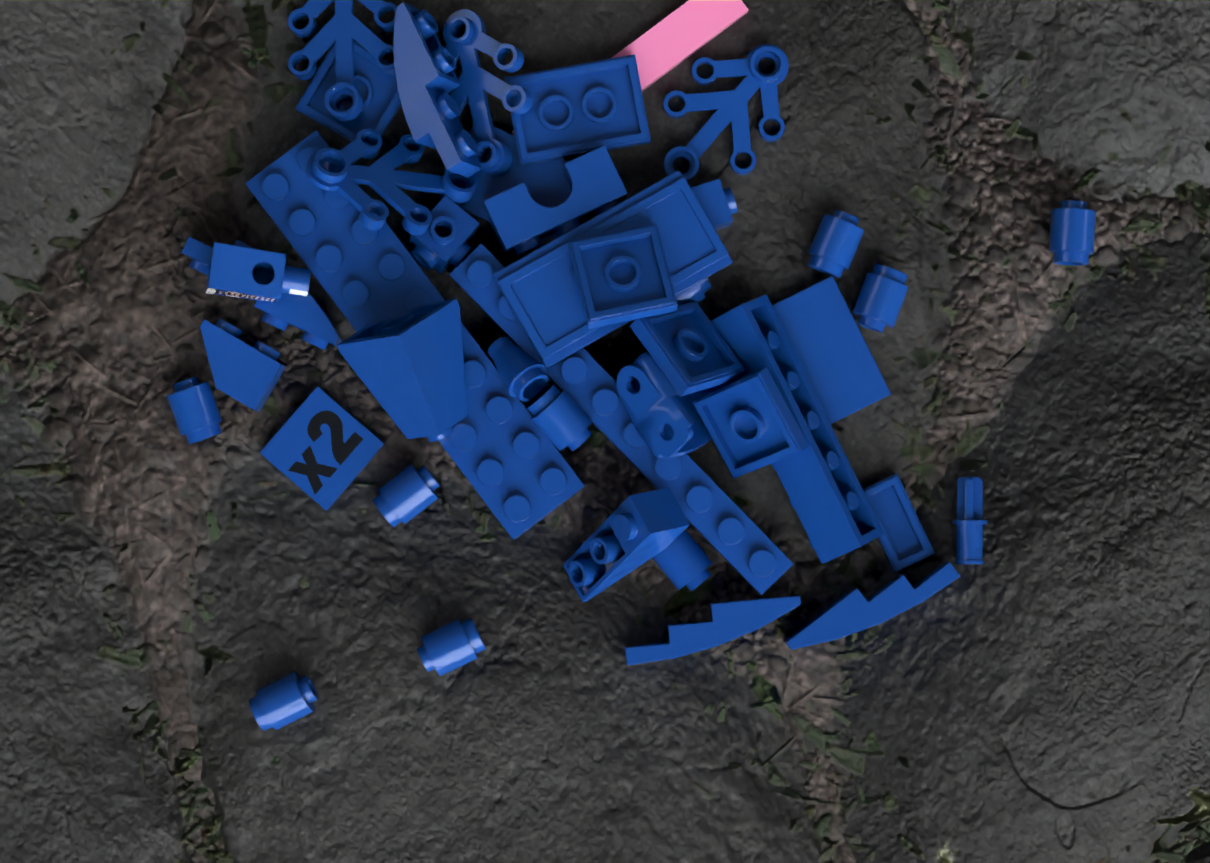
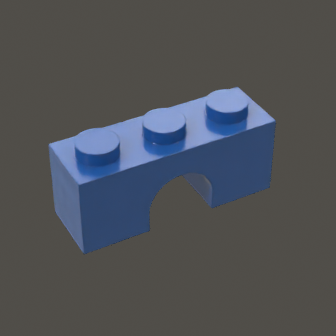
M605 145L564 164L563 172L569 182L571 194L564 203L558 206L545 207L536 203L530 196L524 182L483 201V209L505 255L514 251L518 257L526 255L542 246L539 241L540 239L556 233L559 238L580 226L581 220L594 214L598 216L625 201L628 193Z

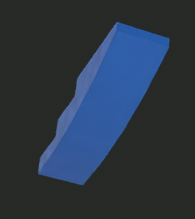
M943 562L914 586L909 583L904 575H898L868 599L864 598L858 588H852L784 640L789 649L794 650L837 640L868 629L924 602L961 576L950 562Z
M792 595L709 603L711 621L667 625L669 642L625 646L626 664L629 666L674 659L722 645L760 629L800 606V596Z

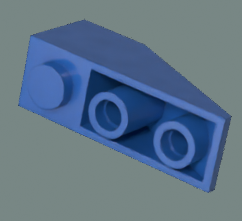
M669 487L629 495L563 564V567L581 601H589L666 549L690 524Z

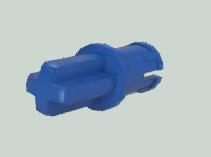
M960 477L957 480L956 520H952V524H956L955 564H984V560H982L983 525H987L988 520H983V479L980 477Z

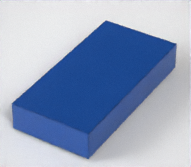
M897 473L863 489L884 532L877 539L893 572L935 554Z

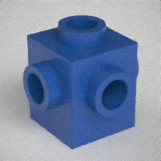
M446 195L431 211L432 221L427 231L422 235L411 234L408 248L412 250L411 256L419 265L427 270L433 268L441 275L450 265L456 268L468 257L473 249L469 243L475 238L480 224ZM415 218V219H414V220L417 221V222H422V221H421L420 219H418V218Z

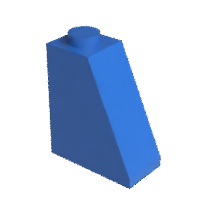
M457 299L420 305L408 310L409 314L394 318L386 323L381 320L368 325L337 344L340 354L407 439L427 437L429 442L441 440L454 432L452 426L468 416L461 316Z

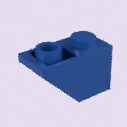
M219 318L216 325L204 319L200 329L215 388L249 408L260 412L286 366L277 362L281 353L257 340L254 347L238 339L243 331Z

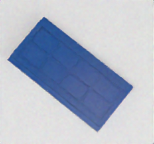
M679 170L493 274L498 287L546 369L630 322L626 321L588 329L569 252L570 241L657 224L675 296L733 263L727 249Z

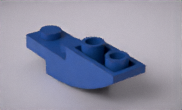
M403 2L396 8L393 54L398 93L406 122L414 141L436 149L447 171L470 177L482 169L475 154L478 152L477 144L472 136L463 129L457 117L460 115L459 107L452 96L448 94L460 85L454 72L456 68L455 60L451 53L441 45L436 35V32L439 30L433 16L425 9L420 10Z
M188 237L181 253L192 259L189 265L190 268L208 276L212 247ZM236 240L234 244L235 246L252 248L239 240ZM256 268L253 270L252 275L256 282L270 283L271 275L267 269ZM309 292L307 296L281 293L278 303L256 301L254 305L255 308L264 312L261 321L282 331L286 330L288 324L304 331L301 337L302 340L322 350L326 349L328 343L337 347V344L342 342V338L332 320Z

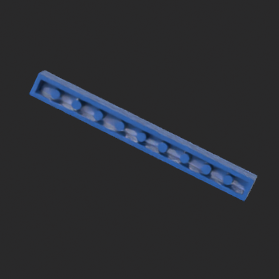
M480 244L449 274L450 277L516 346L544 365L493 277L494 273L505 267ZM584 348L546 369V375L560 391L564 389L592 419V424L657 490L670 488L687 521L758 594L762 595L793 565L791 560L687 454L670 458H656L637 432L616 390V381Z

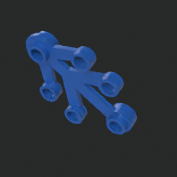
M308 0L302 8L291 12L288 17V26L291 31L299 38L312 36L317 29L316 18L334 0ZM335 0V15L302 50L294 52L288 60V68L297 79H311L317 72V61L335 43V84L327 90L324 103L329 113L339 121L355 119L363 108L362 96L354 87V40L374 57L376 65L383 73H395L394 62L391 65L382 64L383 57L386 54L393 53V45L385 44L354 16L353 0ZM357 0L374 14V20L381 30L385 32L394 31L395 17L389 23L381 22V18L388 11L395 12L396 16L397 6L395 4L385 2L384 0ZM300 18H309V23L305 28H296V23ZM303 59L309 60V66L306 70H296L299 61ZM349 98L353 100V105L349 110H339V105L344 99Z
M461 9L449 16L443 29V37L446 42L445 48L451 53L456 64L460 59L463 71L458 79L460 85L453 89L450 95L457 103L460 115L469 100L478 152L475 154L482 167L479 171L491 176H499L510 167L512 153L507 144L495 138L486 92L500 99L504 108L515 114L528 112L532 106L533 97L529 90L518 85H510L481 68L478 50L493 57L494 64L499 69L509 73L516 72L522 67L524 54L520 48L509 43L502 44L487 35L484 22L476 12ZM465 24L466 31L463 36L459 37L460 30ZM512 51L513 59L509 64L505 65V56L508 52ZM518 93H521L522 100L518 106L514 107L513 99ZM491 149V158L485 162L486 152Z
M761 44L754 47L745 59L714 61L711 58L702 57L694 62L691 75L693 80L701 86L712 84L716 78H745L732 91L685 94L682 91L675 90L665 96L663 110L668 117L673 119L682 118L687 112L717 110L686 147L678 146L667 153L664 159V172L667 177L675 173L673 169L674 161L685 159L689 163L690 168L682 176L687 182L691 181L699 169L698 159L730 122L733 139V153L729 161L730 168L734 173L742 176L748 175L754 170L756 155L751 150L747 102L759 88L763 118L758 125L759 136L766 142H776L785 131L784 121L779 114L777 85L785 79L789 69V62L781 48L773 44ZM765 59L772 61L775 70L770 74H763L758 68L760 61ZM702 64L709 65L713 70V75L707 79L700 78L696 72L698 66ZM678 97L682 99L685 104L684 109L680 112L671 111L668 107V101L671 98ZM767 121L776 122L780 128L779 133L774 136L767 135L763 129L764 123ZM739 154H746L751 159V165L746 169H740L735 164V157Z
M368 128L360 130L355 140L340 151L334 148L320 149L310 156L306 164L308 179L320 189L338 191L360 211L359 221L365 228L369 230L381 229L389 215V210L382 201L372 199L357 184L369 185L404 216L402 219L404 229L413 235H422L427 231L432 221V214L425 206L416 204L401 189L439 193L443 197L446 195L455 204L459 205L472 198L479 183L476 173L470 177H465L445 170L443 176L397 170L405 163H418L423 155L425 145L416 143L412 134L403 135L396 147L369 167L353 165L360 158H375L382 146L383 140L381 135L377 131ZM363 142H368V143H370L372 146H368V145L364 144ZM406 147H410L415 151H410ZM369 212L375 213L379 217H374L370 215ZM412 217L418 218L422 222H417Z

